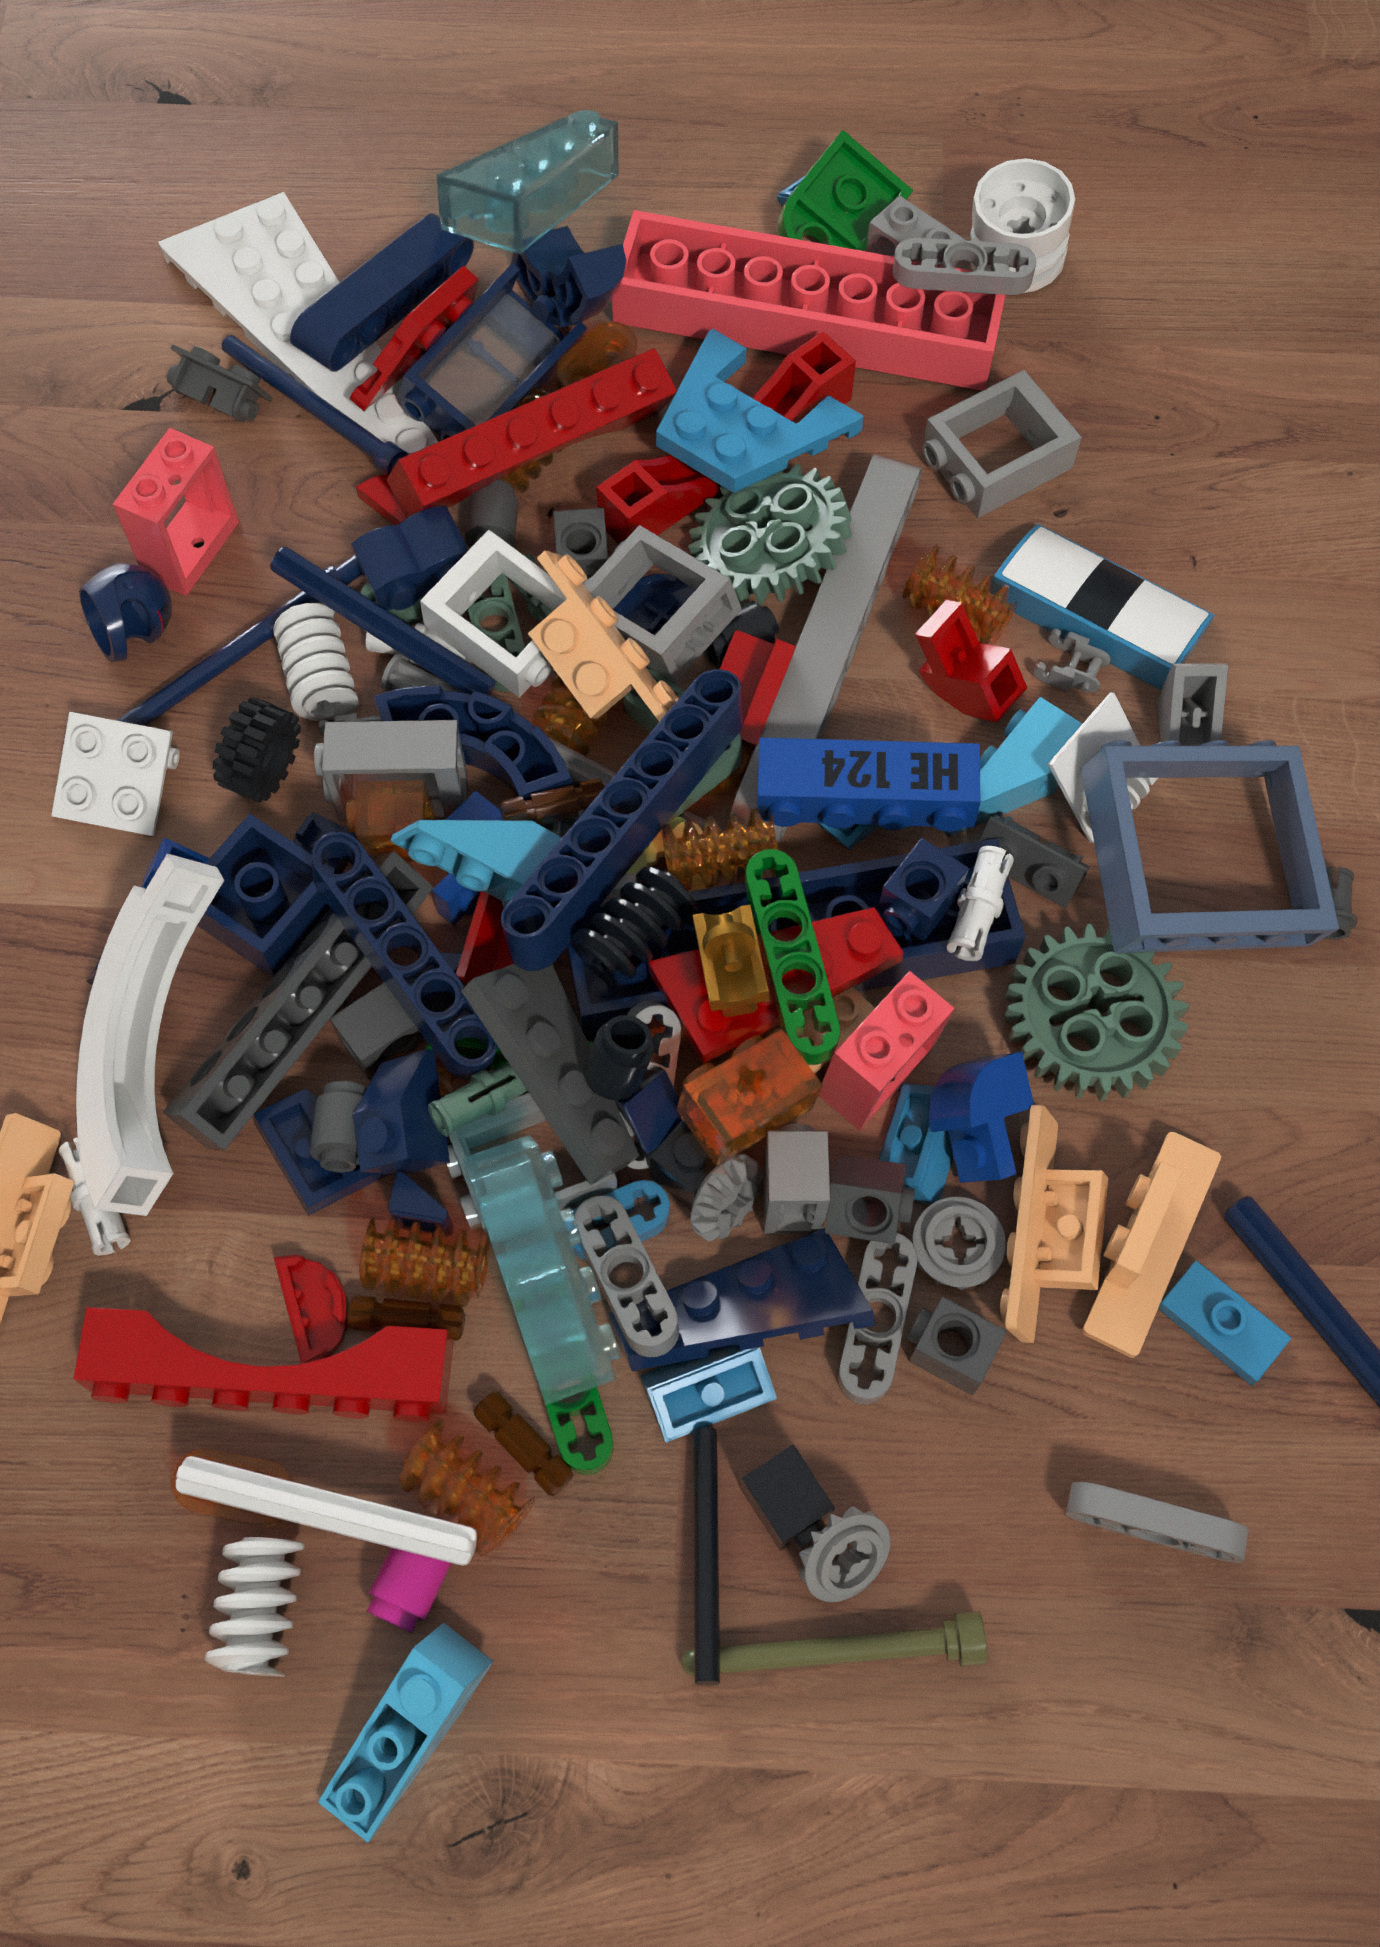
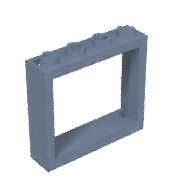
M1121 740L1109 742L1101 746V750L1080 768L1114 953L1310 947L1339 930L1300 746H1276V743L1270 740L1255 742L1248 746H1229V743L1223 740L1207 742L1200 746H1181L1180 742L1175 740L1158 742L1152 746H1132L1131 742ZM1264 777L1292 910L1151 913L1126 778Z

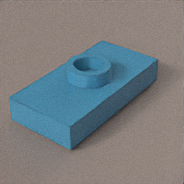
M1197 1260L1165 1296L1158 1308L1251 1386L1259 1381L1292 1339V1337Z

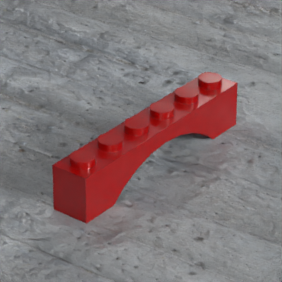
M822 331L787 355L774 374L754 395L753 399L797 424L828 395L844 405L851 400L856 360ZM672 455L649 460H634L596 486L597 508H604L606 532L620 544L639 525L658 536L704 504L707 498H712L721 492V485Z
M653 348L405 456L397 461L386 480L406 518L436 506H447L449 508L481 488L546 455L595 436L620 431L658 414L675 396L677 389L659 354Z
M86 1307L73 1380L92 1392V1399L108 1403H127L129 1394L152 1395V1403L170 1407L188 1406L189 1398L212 1399L211 1406L232 1411L248 1410L249 1402L273 1403V1411L285 1414H308L309 1406L311 1405L333 1407L332 1414L346 1418H368L370 1409L393 1411V1418L401 1421L427 1422L430 1419V1413L446 1414L454 1343L447 1329L386 1326L364 1342L328 1358L298 1365L254 1366L225 1361L192 1348L169 1333L147 1311Z

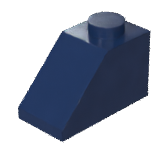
M425 1049L383 1062L379 1066L353 1113L360 1172L396 1175L399 1170L405 1174H410L450 1163L447 1138L434 1125L428 1110L430 1102L441 1099L434 1050Z

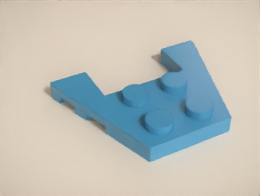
M712 328L702 342L656 431L657 447L729 491L736 493L788 467V460L805 452L814 456L828 449L829 441L843 434L849 439L862 431L864 416L829 395L796 424L773 409L737 390L732 385L725 383L729 377L746 363L747 348Z

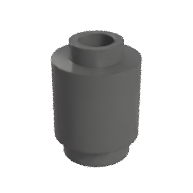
M498 479L469 496L465 542L470 548L488 530L514 547L519 502L514 495L513 487L509 483Z
M349 1081L331 1082L323 1087L322 1095L316 1099L310 1155L320 1162L322 1168L328 1171L350 1172L356 1168V1165H359L353 1113L367 1090L361 1084Z

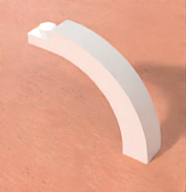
M167 854L147 889L133 886L118 914L101 956L83 1024L76 1088L77 1135L80 1158L94 1210L147 1216L174 1174L164 1151L156 1114V1049L164 1005L179 960L196 926L224 882L221 873L215 866Z

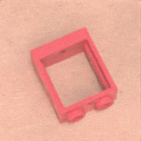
M172 428L167 430L113 503L138 565L147 567L155 572L164 581L167 588L184 596L189 594L239 523L214 446ZM176 480H179L178 485H173ZM185 496L186 502L166 528L164 525L165 520L181 498ZM197 542L204 543L202 547H194Z
M909 971L835 1051L817 1095L861 1131L931 1053L955 1008Z

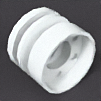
M1027 158L1005 161L991 168L978 182L973 200V226L970 232L971 241L1020 244L1029 248L1036 257V267L1032 284L1024 293L1034 292L1051 284L1063 269L1075 205L1072 183L1056 167L1044 161ZM971 263V268L974 271L976 266ZM986 265L985 271H990L991 265ZM1009 267V271L1016 272V268Z

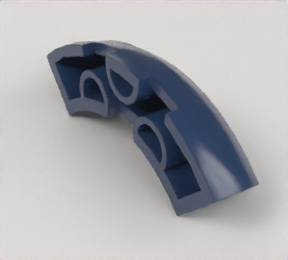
M565 226L516 238L511 264L514 263L520 269L516 281L531 305L540 295H546L555 306L549 322L558 327L577 325L602 311L621 284L627 260L623 244L584 253L573 237L569 227Z
M441 686L409 687L374 696L381 721L457 720L466 765L482 769L494 775L512 789L518 797L522 796L524 801L530 800L529 794L573 785L563 758L546 734L538 726L535 727L528 720L514 712L511 705L492 696L473 691L472 695L443 691Z

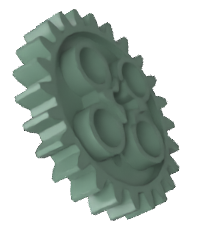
M796 464L788 474L782 470L736 493L720 486L723 497L720 500L707 498L705 502L709 512L696 513L695 518L699 527L689 530L693 543L688 545L691 555L730 578L740 604H743L751 594H754L757 603L763 605L769 593H775L776 598L781 602L784 601L786 589L792 587L798 594H803V581L809 579L818 584L822 582L818 570L820 568L834 570L836 564L833 555L845 554L847 551L843 540L852 536L848 524L852 519L841 488H835L830 476L821 479L816 468L804 475L801 465Z
M1087 924L1082 937L1079 939L1070 927H1065L1060 937V944L1050 935H1046L1040 945L1041 952L1031 947L1027 950L1023 960L1025 965L1017 964L1011 978L1016 983L1009 984L1005 993V999L1013 1004L1007 1006L1003 1016L1004 1020L1017 1023L1011 1028L1008 1035L1009 1041L1026 1042L1021 1050L1024 1061L1034 1057L1039 1061L1034 1073L1036 1078L1051 1071L1056 1074L1054 1090L1058 1091L1068 1080L1074 1083L1076 1098L1081 1099L1087 1087L1093 1086L1099 1101H1104L1113 1085L1120 1096L1126 1098L1133 1089V1081L1145 1090L1154 1079L1152 1072L1159 1076L1165 1074L1171 1065L1167 1058L1175 1059L1182 1048V1045L1176 1039H1182L1189 1026L1183 1021L1178 1020L1184 1016L1189 1008V1004L1173 1000L1183 988V983L1180 981L1166 982L1165 980L1173 966L1170 962L1155 966L1151 962L1155 952L1114 953L1110 927L1104 938H1097L1092 924ZM1109 973L1115 975L1121 980L1123 986L1115 987L1109 985L1102 979L1100 974ZM1048 988H1062L1069 993L1072 999L1067 1001L1056 999L1050 994ZM1133 997H1138V998L1141 999L1142 1002H1140V1001H1127V1002H1125V1000H1126V999H1129V998H1133ZM1087 1006L1091 1007V1010L1085 1011ZM1106 1012L1105 1016L1101 1017L1100 1013ZM1049 1021H1053V1022H1064V1021H1066L1064 1024L1058 1025V1026H1052V1025L1049 1023ZM1129 1022L1135 1024L1140 1028L1143 1036L1135 1037L1127 1034L1120 1026V1023ZM1078 1036L1088 1042L1091 1050L1080 1051L1070 1045L1067 1037Z

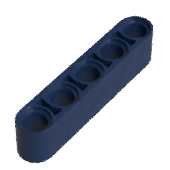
M430 213L306 308L298 316L290 334L291 344L331 372L339 371L404 319L463 265L466 266L473 253V239L436 214Z
M331 832L323 835L315 843L312 850L313 882L319 893L446 1069L453 1076L462 1080H470L471 1075L483 1069L489 1071L498 1046L461 992L465 986L361 843L352 835L344 832ZM332 858H343L348 860L353 867L346 873L334 874L328 872L323 865ZM374 902L381 905L386 913L378 919L367 920L356 913V908L363 903ZM407 947L416 952L419 959L409 966H400L395 964L388 954L395 948ZM431 992H440L450 999L452 1006L444 1012H433L423 1005L421 999ZM463 1038H474L483 1044L486 1053L477 1059H467L456 1051L454 1044Z

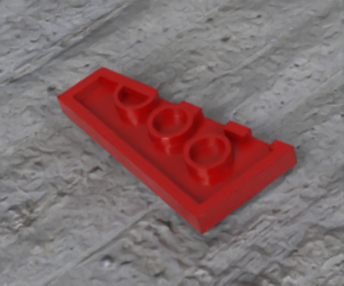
M875 907L812 922L832 997L902 962L904 952ZM798 925L773 931L770 934L776 940L787 942L796 939L800 935L801 929ZM699 949L648 962V971L670 1009L677 1015L684 1033L703 1064L780 1025L762 952L761 957L770 1001L757 1003L758 1009L754 1013L732 1017L723 1016L722 1010L711 1011ZM793 969L782 977L784 987L794 994H805L810 992L815 986L812 975L802 969Z

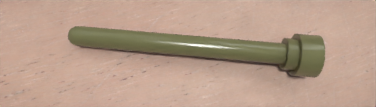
M977 1611L954 1613V1620L942 1621V1628L720 1647V1673L945 1654L947 1661L958 1660L960 1666L983 1665L987 1663L984 1625L981 1613ZM694 1649L685 1652L681 1659L683 1670L692 1676H695Z

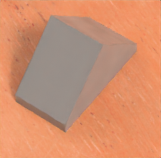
M1226 663L1172 664L1156 701L1161 742L1175 740L1179 741L1181 746H1200L1207 742L1221 740L1228 665Z

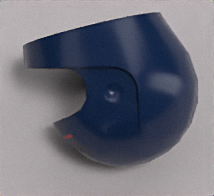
M115 563L99 571L79 590L82 610L90 631L100 650L110 662L127 659L126 640L129 638H140L148 643L155 642L165 632L172 616V600L164 581L147 567L129 563Z

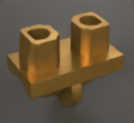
M740 906L732 912L721 915L704 913L693 915L711 1011L722 1010L723 1016L726 1017L754 1013L758 1009L757 1003L770 1001L751 906Z

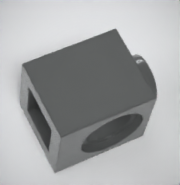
M604 508L553 511L556 554L562 557L566 554L570 555L583 569L587 579L591 578L608 560Z
M382 983L330 1018L339 1041L368 1080L374 1077L381 1063L406 1056L424 1044L422 1034L385 983Z
M838 1154L830 1183V1203L827 1210L825 1233L895 1244L899 1222L910 1223L915 1188L904 1187L907 1164ZM872 1196L878 1198L882 1202L872 1203L866 1201L862 1197Z
M942 1296L934 1313L922 1308L907 1340L917 1346L909 1362L973 1396L981 1385L1007 1331ZM945 1331L959 1334L966 1343L967 1353L961 1356H951L945 1353L938 1344L937 1335Z

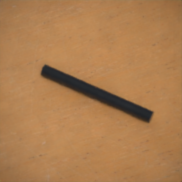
M703 1427L693 1430L695 1684L711 1686L720 1684L717 1430Z

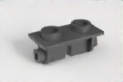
M172 344L171 349L182 357L179 365L172 366L167 374V382L172 385L175 392L205 405L212 389H215L216 392L209 406L234 418L238 422H244L245 420L253 421L259 411V405L256 403L258 397L269 402L272 401L273 398L258 386L261 378L249 370L234 364L232 370L229 371L218 366L221 361L218 357L200 347L194 346L190 353Z
M997 815L991 816L979 841L998 838L1000 848L1006 850L1005 855L1011 854L1014 861L1008 877L1066 909L1078 885L1082 883L1090 869L1089 865L1082 862L1084 856L1080 854L1076 856L1050 841L1047 846L1038 841L1039 835L1013 822V818L1007 816L1005 819Z

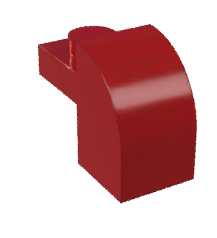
M946 600L915 634L927 659L918 670L921 677L938 697L963 714L998 722L1027 689L1012 650L979 643L961 602Z

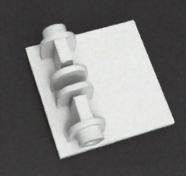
M1110 692L1048 763L1090 843H1094L1080 768L1101 750V746L1109 742L1124 740L1131 742L1132 746H1140L1114 692ZM1126 778L1131 809L1137 808L1140 804V799L1145 798L1150 791L1148 785H1153L1158 778Z
M69 712L51 816L155 836L166 770L168 768L176 769L180 758L179 750L171 748L173 731Z

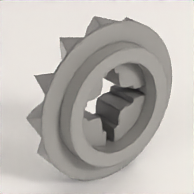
M739 1154L722 1162L706 1176L696 1192L692 1205L690 1223L692 1230L696 1234L710 1242L716 1238L724 1239L729 1236L733 1227L742 1226L743 1218L748 1212L753 1211L752 1205L754 1200L762 1193L760 1183L763 1180L764 1171L758 1166L757 1161L746 1154Z
M948 1197L934 1202L919 1216L913 1231L912 1244L917 1252L918 1267L931 1276L937 1285L957 1287L962 1291L968 1287L985 1284L996 1273L1004 1259L1006 1239L1000 1221L989 1208L970 1198ZM955 1222H958V1231H961L963 1240L972 1241L973 1244H976L975 1247L967 1248L961 1265H958V1258H955L953 1249L943 1248V1245H940L941 1242L950 1239Z
M853 1506L845 1512L842 1518L830 1514L827 1527L822 1531H811L813 1545L799 1553L804 1564L799 1577L813 1596L825 1602L843 1601L857 1595L873 1582L887 1560L890 1550V1534L887 1526L871 1510L863 1513ZM849 1543L852 1547H850L849 1550H846L847 1544ZM836 1554H840L838 1560L835 1561L834 1557Z

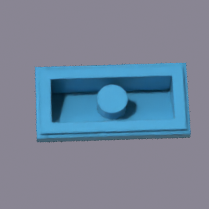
M903 1083L879 1160L907 1164L904 1187L915 1188V1202L931 1205L941 1199L953 1159L952 1146L948 1131L931 1132L929 1106L935 1086Z
M734 1345L712 1348L708 1357L667 1364L641 1375L644 1389L666 1443L692 1433L694 1429L710 1426L777 1399L760 1347L740 1351V1346Z

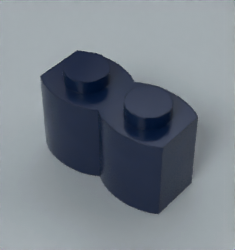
M436 506L422 510L408 517L399 525L377 528L360 536L351 543L357 564L376 604L385 610H403L414 605L468 551L447 506Z

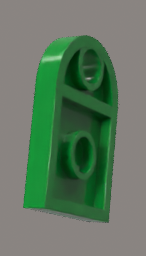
M842 129L785 202L778 219V234L782 237L802 240V236L809 235L815 237L821 244L867 251L870 221L899 196L907 200L914 190Z

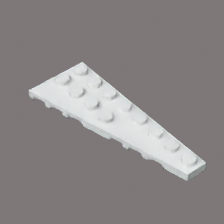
M284 192L158 242L167 263L172 262L185 275L186 281L194 289L198 287L202 290L223 316L227 314L243 329L245 337L276 366L289 375L291 374L297 381L383 442L391 441L409 455L438 442L429 426L410 417L404 410L402 403L396 399L401 385L400 380L365 412L349 399L355 388L378 370L373 363L382 350L376 341L337 372H331L291 344L290 334L298 316L340 282Z

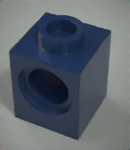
M921 837L883 886L878 912L883 915L885 921L896 931L906 935L913 934L922 941H925L959 897L969 868ZM915 888L923 889L932 898L926 900L916 899L907 891Z

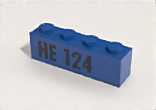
M759 737L757 821L770 822L780 827H790L798 823H824L832 828H848L854 824L879 825L888 830H901L909 826H931L946 832L975 827L981 803L980 744Z

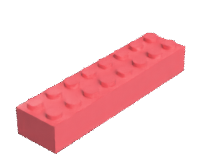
M637 210L633 211L623 243L627 260L621 284L612 297L613 323L698 339H705L707 333L713 328L744 347L789 355L824 331L856 360V368L981 391L986 389L1006 295L907 288L899 284L893 276V256ZM912 261V265H919V261ZM937 264L936 267H937V268H942V265H938V264ZM955 268L956 270H958V271H960V272H971V271H972V270H966V269Z

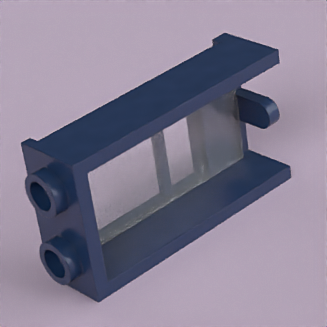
M514 263L492 283L403 376L396 399L402 403L404 410L410 417L427 424L440 436L441 440L526 404L561 365L577 351L587 330V327L581 322L565 336L549 322L555 309L554 303L549 297L540 295L531 306L512 289L520 271Z

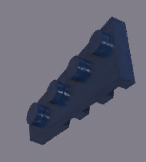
M825 1228L666 1290L677 1312L679 1337L675 1346L664 1355L645 1357L633 1351L628 1345L613 1312L609 1313L613 1329L631 1371L705 1358L709 1356L710 1349L728 1345L740 1346V1351L764 1347L763 1339L792 1333H799L800 1340L825 1335L823 1329L825 1327L853 1322L854 1330L875 1326L871 1306L830 1234L825 1233ZM646 1300L636 1304L642 1322L641 1330H647L651 1337L661 1334L660 1323L662 1321L656 1322L652 1318L647 1308Z

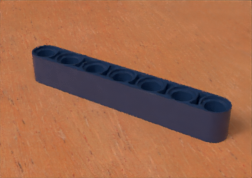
M713 669L703 672L692 682L507 903L501 913V924L510 958L516 966L527 971H539L549 967L557 960L572 941L574 933L586 924L740 733L743 727L741 683L735 674L723 669Z

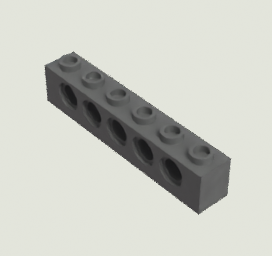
M391 851L372 856L371 858L413 915L434 887L396 852ZM366 902L356 908V913L367 920L378 919L386 913L381 905L374 902ZM331 908L327 910L163 1111V1114L206 1148L226 1150L371 968V963Z

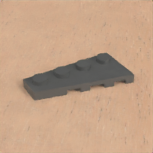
M512 964L473 978L461 992L589 1184L592 1185L621 1170L635 1160L639 1153L615 1101L597 1095L586 1083L584 1068L591 1048L553 965L551 964L549 967L539 971H527Z

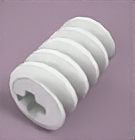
M304 603L292 606L284 611L275 621L273 628L274 636L278 643V652L282 660V669L286 677V685L291 695L290 702L293 711L300 717L313 721L334 720V716L353 712L357 708L359 700L357 693L353 691L355 686L353 677L348 673L350 666L348 658L344 656L346 652L343 641L339 639L341 636L339 624L333 621L335 611L320 603Z
M244 1537L242 1541L230 1543L223 1547L222 1555L239 1564V1566L223 1570L218 1575V1581L234 1590V1593L217 1597L214 1600L213 1607L230 1616V1620L218 1622L210 1626L209 1634L226 1643V1646L206 1652L204 1660L207 1663L231 1673L277 1677L286 1675L268 1666L270 1659L289 1654V1647L272 1638L275 1632L293 1628V1621L277 1613V1606L297 1601V1594L281 1587V1580L301 1575V1568L285 1561V1554L304 1550V1543L277 1538Z

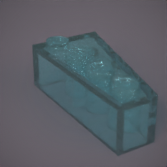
M577 111L437 174L441 230L521 254L619 176L618 122L602 118L595 111Z
M528 1135L464 1157L463 1161L545 1405L616 1380L611 1361L621 1358L610 1324L598 1326L591 1304L601 1301V1295L591 1267L587 1266L579 1269L572 1246L583 1242L572 1209L569 1208L563 1211L559 1209L553 1188L562 1186L563 1181L552 1150L541 1153L538 1144Z

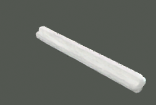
M194 1456L186 1457L176 1474V1489L182 1494L461 1566L469 1564L477 1545V1531L473 1527Z

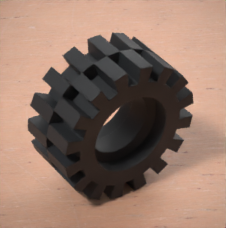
M250 697L248 702L242 701L239 704V712L233 711L229 716L231 722L229 727H223L220 734L224 738L222 743L216 744L215 753L219 754V757L213 760L212 769L217 770L213 777L220 787L256 802H262V800L267 801L270 799L271 792L276 793L280 789V779L285 781L289 773L286 769L289 763L293 765L296 756L292 755L293 750L299 747L300 739L295 737L301 732V725L297 724L299 718L293 712L259 698Z

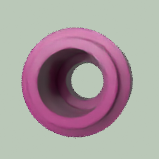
M390 1547L368 1592L373 1598L367 1612L412 1633L418 1619L425 1621L451 1563Z

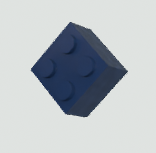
M249 814L205 863L217 867L224 882L197 926L273 978L330 906L313 882L312 854L252 814ZM327 864L323 865L328 872L337 874L336 870Z

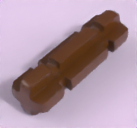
M592 779L579 782L580 788L576 789L571 784L529 794L530 800L524 801L522 796L507 799L501 803V817L503 821H533L539 825L579 816L578 811H585L605 786L602 780Z
M356 1295L351 1298L347 1321L353 1330L373 1332L375 1327L383 1329L386 1326L447 1329L452 1340L457 1341L461 1339L464 1331L465 1312L463 1308L455 1305L440 1304L439 1309H434L431 1303L384 1298L383 1303H378L376 1297Z
M498 1392L490 1393L474 1409L476 1419L488 1432L493 1430L496 1432L494 1436L496 1440L528 1474L532 1471L536 1474L534 1477L535 1481L548 1495L554 1496L559 1493L573 1477L571 1468L558 1454L554 1457L550 1454L552 1452L551 1447L519 1413L515 1415L511 1413L513 1410L512 1406Z

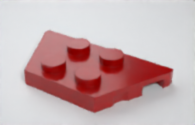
M463 265L411 311L374 361L373 365L378 370L365 382L356 387L349 399L365 412L397 383L474 303L479 279Z

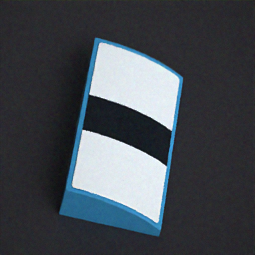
M1040 524L1035 525L1023 537L993 577L988 597L989 600L1049 632L1053 629H1059L1061 631L1060 637L1065 639L1069 631L1089 638L1088 645L1102 649L1111 657L1110 664L1159 690H1162L1172 664L1186 663L1215 616L1207 610Z

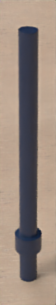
M229 335L223 340L222 350L372 457L375 466L388 476L397 461L409 455L391 441L383 442L236 336Z
M355 555L336 568L330 565L324 569V571L346 585L362 575ZM304 591L300 592L116 721L142 726L148 725L274 637L273 628L275 621L284 611L292 606L304 603L321 604V602Z

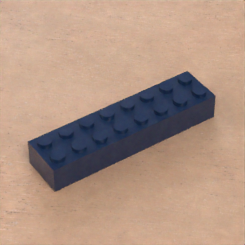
M998 838L939 848L969 868L963 888L967 889L971 880L979 849L983 846H996L1000 848ZM908 854L799 872L811 921H819L873 907L878 912L883 886ZM1007 876L1001 895L1004 902L1001 914L998 918L994 917L980 960L967 961L957 958L955 956L956 951L950 953L946 948L958 919L960 910L957 904L958 898L925 941H922L913 934L906 935L896 931L885 921L883 915L879 913L904 952L902 962L861 982L853 988L860 992L894 986L909 971L920 980H927L1015 964L1026 936L1009 877ZM780 877L762 879L767 880L772 894L771 903L780 900ZM745 882L689 891L699 907L700 912L698 914L721 915L732 912L740 906L749 905ZM915 888L907 891L916 899L926 900L932 898L923 889ZM604 906L599 907L595 913H604ZM678 910L677 913L683 921L684 928L678 933L665 925L661 927L669 941L663 948L649 940L646 942L653 956L651 960L699 949L693 917ZM787 917L778 918L769 924L768 930L773 932L798 926V923ZM588 921L582 928L589 929ZM573 941L566 947L581 1028L587 1040L595 1039L597 1031L603 1024L609 1022L614 1017L627 1015L631 1008L640 1002L656 1001L670 1009L648 971V963L632 955L629 959L634 965L637 974L631 979L616 971L614 976L618 987L613 988L585 965L576 953ZM656 1014L652 1015L651 1022L646 1024L649 1029L665 1027L664 1024L656 1019Z

